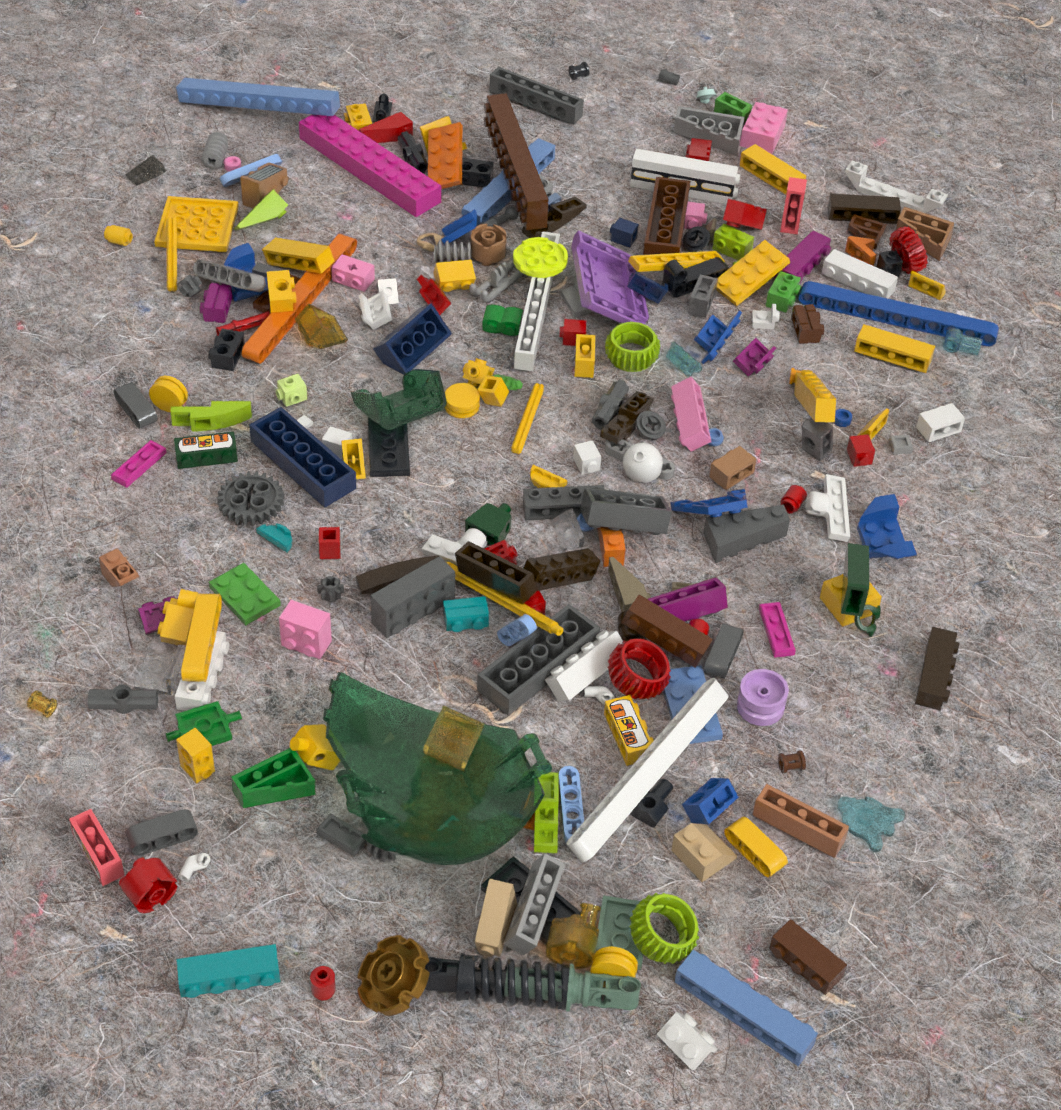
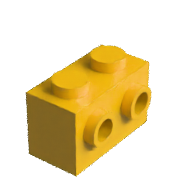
M366 103L346 106V113H343L346 123L358 131L372 124Z
M472 260L436 263L433 271L436 283L445 292L456 289L468 290L470 284H474L476 280Z

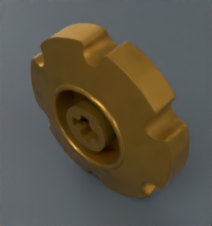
M401 935L390 936L378 942L377 949L373 953L368 952L363 959L357 976L362 981L357 991L363 1004L377 1013L379 1011L385 1016L397 1015L406 1011L410 1007L409 1004L413 998L419 999L428 982L429 971L425 970V966L429 962V957L425 949L413 939L409 938L407 940Z

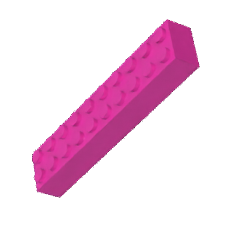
M312 114L299 121V138L413 216L418 217L441 203L440 184L336 115Z

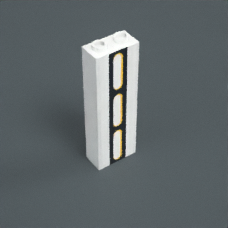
M636 149L632 161L630 187L654 191L656 177L691 181L690 198L727 204L728 199L733 200V198H737L738 188L735 187L736 184L739 185L740 174H737V166Z

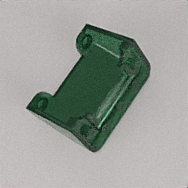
M414 369L405 373L402 379L404 389L384 397L380 391L370 393L368 390L359 389L351 392L355 406L381 429L385 430L394 429L439 412L445 408L447 403L440 372L436 370Z

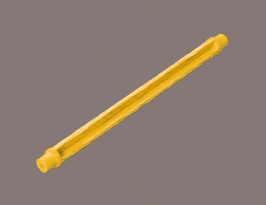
M446 562L455 571V579L519 616L529 615L535 621L536 626L550 634L554 633L560 636L563 633V627L559 626L556 621L458 572L455 564Z

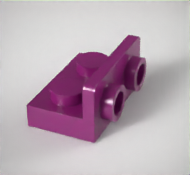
M175 596L167 597L162 600L163 602L156 604L148 602L143 604L142 608H138V615L141 618L145 635L158 631L160 621L164 622L166 615L163 614L165 601L170 602L171 598H175Z

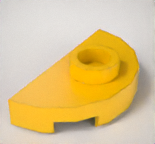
M532 465L530 480L537 488L565 487L567 485L566 479L536 465Z

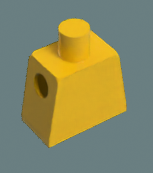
M325 724L302 726L289 743L290 749L297 751L304 763L323 769L334 770L346 755Z

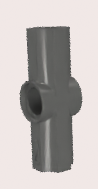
M614 381L607 394L604 393L602 395L598 409L592 418V423L597 429L602 430L613 419L614 415H618L623 400L629 391V386L625 381Z
M118 685L114 689H90L88 692V708L115 709L120 714H127L133 709H157L158 689H131L128 685Z

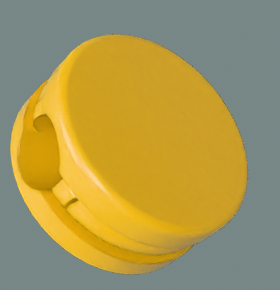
M164 375L158 377L150 387L149 397L156 407L170 413L171 407H182L188 399V392L178 379Z
M456 383L449 386L444 393V408L446 412L455 418L474 416L480 408L478 389L467 383Z
M609 946L595 952L590 969L592 974L631 976L636 978L638 962L629 951Z

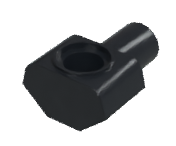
M660 779L652 791H648L631 811L630 815L654 828L669 809L664 800L673 790V785L666 779Z

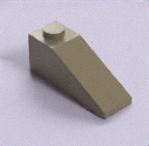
M609 557L608 573L621 612L628 610L639 594L646 599L651 598L650 593L646 592L644 584L614 557Z

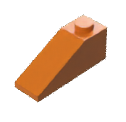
M601 526L598 528L603 567H608L609 557H614L624 566L626 549L622 530L616 531Z

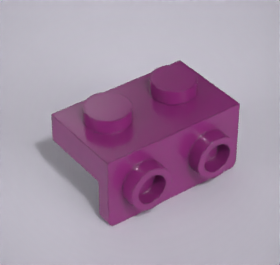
M755 338L733 362L749 377L753 372L757 374L764 367L763 362L767 364L774 357L772 353L777 348L773 346L768 350Z

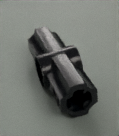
M407 131L402 132L397 137V142L402 149L404 160L410 162L411 166L424 174L428 170V162L424 157L421 144H417L413 136Z

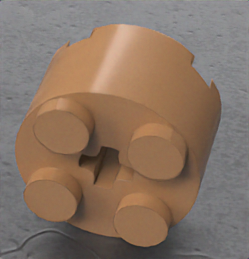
M488 224L476 226L472 230L470 239L471 256L484 266H490L492 263L506 257V231L493 224V227L488 226Z

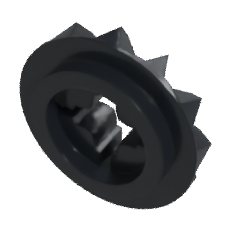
M693 227L684 234L683 245L689 252L703 251L705 246H709V241L711 240L710 233L704 227ZM699 236L700 240H698L697 244H695L694 241Z

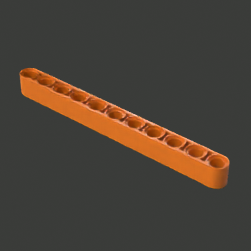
M338 234L328 246L332 251L335 261L322 274L305 272L295 284V288L292 289V292H296L297 302L293 303V311L271 313L243 346V358L261 364L332 280V266L341 255L352 256L357 247V239L343 234Z

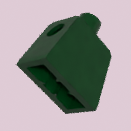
M486 503L465 520V532L471 528L480 530L486 536L488 546L504 540L511 529L512 516L510 514V506L502 503L499 507Z

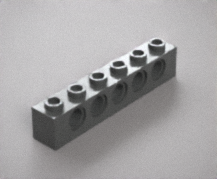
M499 66L490 74V92L495 94L507 93L508 98L512 101L568 123L575 124L583 116L584 100Z

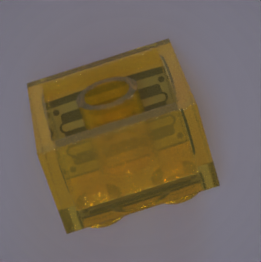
M310 303L295 318L298 330L305 337L304 341L311 347L315 346L319 349H324L348 341L335 316Z

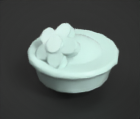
M703 87L704 90L698 91L696 98H700V102L707 104L716 93L714 89Z

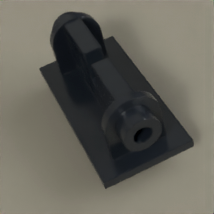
M385 93L379 96V101H376L373 123L391 115L393 102H389V97Z

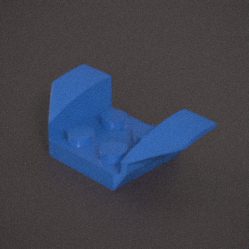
M245 243L231 249L224 265L252 273V269L256 264L255 254L250 244ZM267 277L265 278V288L261 292L232 286L234 302L258 296L268 291Z
M895 494L875 497L860 518L857 530L862 545L869 546V558L892 557L899 559L917 556L912 540L905 541L897 520L900 507Z

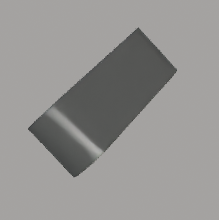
M133 382L113 390L116 401L137 428L140 429L158 421L154 408Z
M725 623L722 624L706 660L704 672L725 679L740 645L744 629Z
M183 809L130 826L125 834L132 854L141 856L193 839L198 834V829L191 811Z

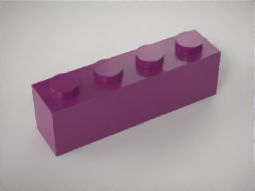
M814 230L811 231L787 255L790 259V264L781 271L801 277V283L803 277L806 274L809 275L816 265L818 266L825 256L829 255L831 251V238ZM777 273V274L774 276V281H775V279L777 278V276H778L779 273Z
M717 577L648 599L684 622L699 619L701 616L717 613L728 608L726 586Z

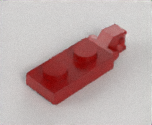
M422 274L417 278V281L422 286L419 293L427 304L432 303L436 311L441 315L452 303L432 278H425Z

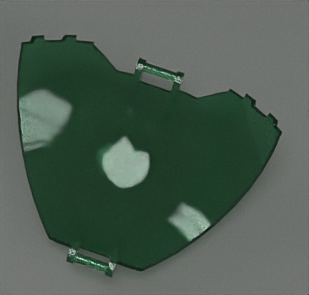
M338 672L336 680L331 679L328 689L332 693L329 709L324 708L323 720L327 723L326 739H328L335 754L345 767L344 770H340L336 774L338 783L342 785L347 799L346 806L348 811L362 818L363 823L368 829L367 833L361 836L368 843L387 852L412 860L437 865H461L479 860L497 851L526 825L545 796L538 778L551 772L552 766L550 761L546 760L539 746V738L535 733L526 734L520 739L513 729L477 723L425 709L369 687L342 672ZM529 748H531L537 761L532 767L525 756V752Z

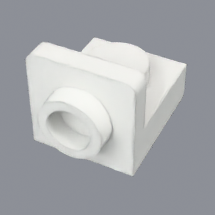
M772 304L771 311L753 310L752 328L774 329L775 322H779L780 312L776 311V304Z

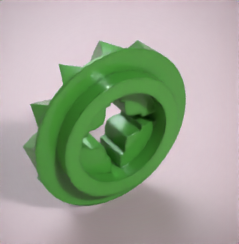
M500 374L493 375L501 377L510 390L522 389L523 383L520 380Z

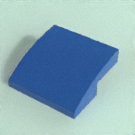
M476 210L468 212L441 229L445 235L441 239L444 245L446 241L450 243L475 229L477 225Z

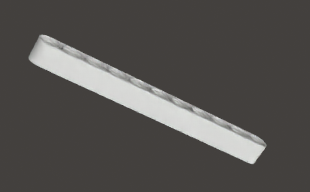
M715 678L709 679L697 690L568 839L567 846L580 862L588 861L597 853L727 700L729 695Z

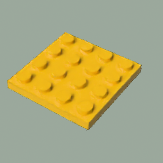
M168 196L155 237V247L167 248L166 219L168 217H175L177 221V249L227 252L239 207L238 201Z

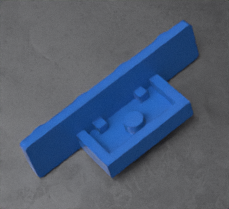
M740 310L730 319L727 325L712 314L696 335L694 341L708 351L701 361L702 364L708 360L711 362L718 354L716 350L719 351L725 344L724 338L727 339L733 333L731 328L734 329L741 321L739 319L742 314Z

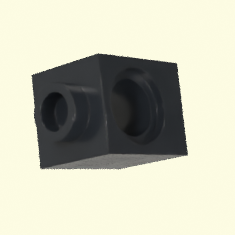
M896 250L880 252L876 267L899 278L903 260Z

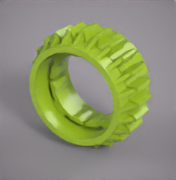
M625 322L616 326L607 335L605 354H607V358L610 359L615 367L623 371H643L658 359L660 340H658V336L649 326L639 322ZM634 343L645 347V349L633 351L624 349L619 345Z
M655 893L653 896L648 895L645 899H642L632 910L633 915L630 917L631 925L629 926L631 928V936L638 950L647 958L656 962H663L664 964L667 962L674 964L676 961L680 962L693 951L692 949L697 946L696 941L699 939L697 918L691 907L681 898L665 893ZM652 912L664 915L674 924L679 935V942L677 944L668 943L655 933L649 917Z

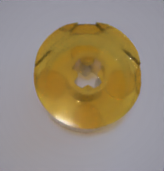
M574 914L571 915V918H555L551 923L546 945V956L555 964H563L565 962L574 964L575 969L587 968L592 964L599 930L585 922V918L581 915Z

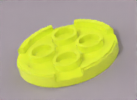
M534 237L522 241V244L514 249L513 263L525 275L547 278L561 273L566 268L568 253L561 243L557 244L545 237Z

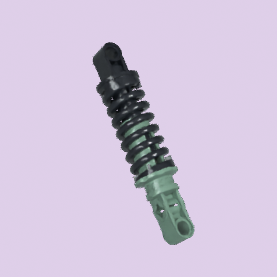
M461 953L459 960L429 957V962L425 966V970L429 971V978L424 990L455 992L456 1001L469 1000V998L472 1001H476L480 991H482L484 1002H490L495 992L497 1003H503L505 998L508 997L509 1003L515 1005L519 998H522L523 1005L529 1006L532 999H535L536 1006L543 1007L546 1000L551 1009H555L558 1005V1009L566 1010V1012H569L572 1004L575 1003L581 1004L582 1007L596 1006L628 1011L636 1009L639 1004L641 983L638 979L631 976L592 974L588 971L582 974L575 972L574 964L572 963L570 965L557 964V971H555L554 964L547 963L545 970H542L540 962L535 961L532 968H528L527 961L522 960L519 966L515 967L514 960L508 959L505 969H502L501 959L494 958L492 968H488V958L482 956L479 966L475 967L478 956Z

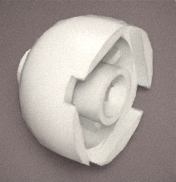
M646 442L636 443L626 450L623 457V467L627 476L632 481L649 483L655 480L662 471V456L659 450L652 444Z

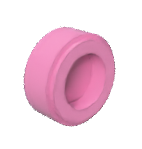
M230 156L224 160V169L229 172L241 167V160L238 157Z

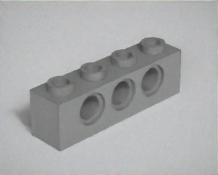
M546 853L532 863L504 940V945L522 955H525L537 946L565 867L564 863Z

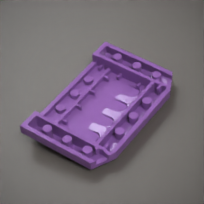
M578 230L574 235L571 248L582 307L619 323L639 322L645 324L649 319L645 296L627 287L631 273L635 272L633 266L628 262L630 254Z

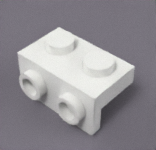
M384 291L369 299L363 294L359 295V307L363 314L361 318L365 325H369L374 330L392 320L388 297Z
M676 1012L657 1035L691 1070H695L710 1052L715 1053L718 1049L713 1045L715 1040L706 1031L701 1033L695 1027L698 1023L688 1013L683 1015Z

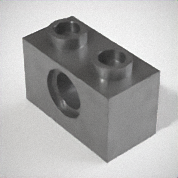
M812 418L806 419L801 427L802 450L821 461L833 449V426L828 422H814Z

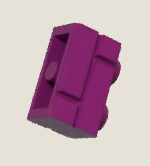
M210 283L208 290L204 291V302L200 304V313L203 314L205 322L225 323L233 298L232 286Z

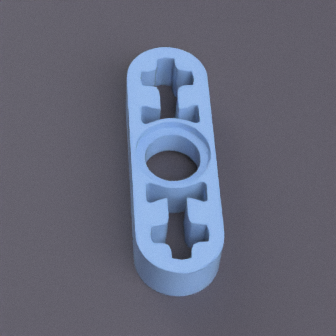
M524 614L498 630L497 636L503 644L511 646L532 634L537 629V626L529 615Z

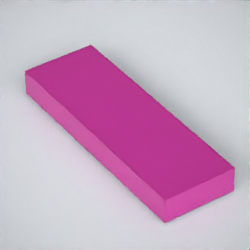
M150 440L111 474V480L128 488L167 453L166 448Z
M780 602L759 604V612L774 658L794 656L796 650Z

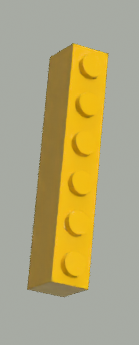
M801 370V373H795L794 396L814 422H835L836 398L813 371Z

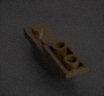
M636 391L620 407L618 415L601 430L600 437L615 444H618L621 440L626 441L637 428L635 422L642 412L649 410L654 398L647 396L643 392Z

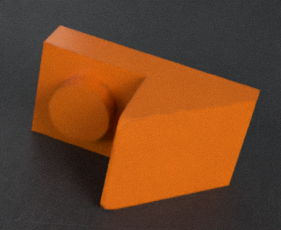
M849 236L845 252L851 257L872 266L875 264L877 255L873 252L875 240Z

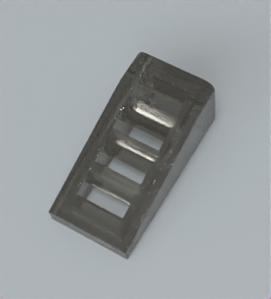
M152 155L125 175L137 186L165 173L166 170L163 163Z

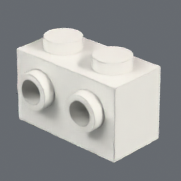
M951 403L920 413L916 428L928 442H932L961 432L965 417Z

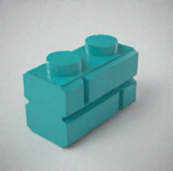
M486 596L443 601L446 631L460 632L464 629L481 630L484 627H489V611Z

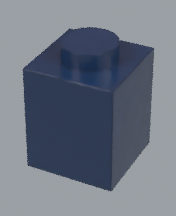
M619 217L616 223L611 225V241L630 248L637 239L639 224Z

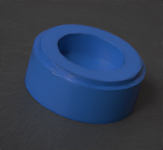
M846 409L835 411V422L833 423L836 426L847 427L851 424V412Z

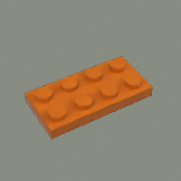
M460 122L429 130L428 177L440 184L441 189L462 184L463 125Z

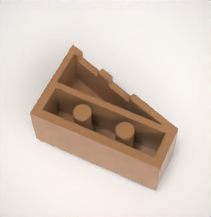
M904 207L898 218L896 229L909 226L918 234L922 244H924L926 253L940 261L952 237L954 222Z

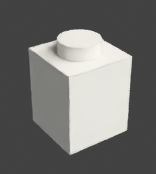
M330 426L322 438V443L342 459L341 440H351L352 433Z
M593 440L575 444L573 459L581 475L600 471L601 455Z

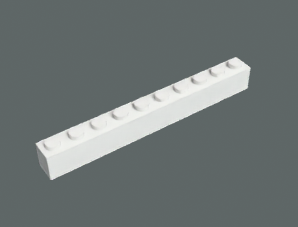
M542 232L541 237L548 238L549 241L557 244L560 243V234ZM553 276L547 278L532 277L515 349L514 369L533 371Z

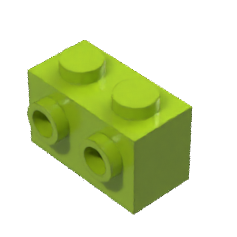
M723 223L714 232L712 249L735 260H740L752 250L754 237Z

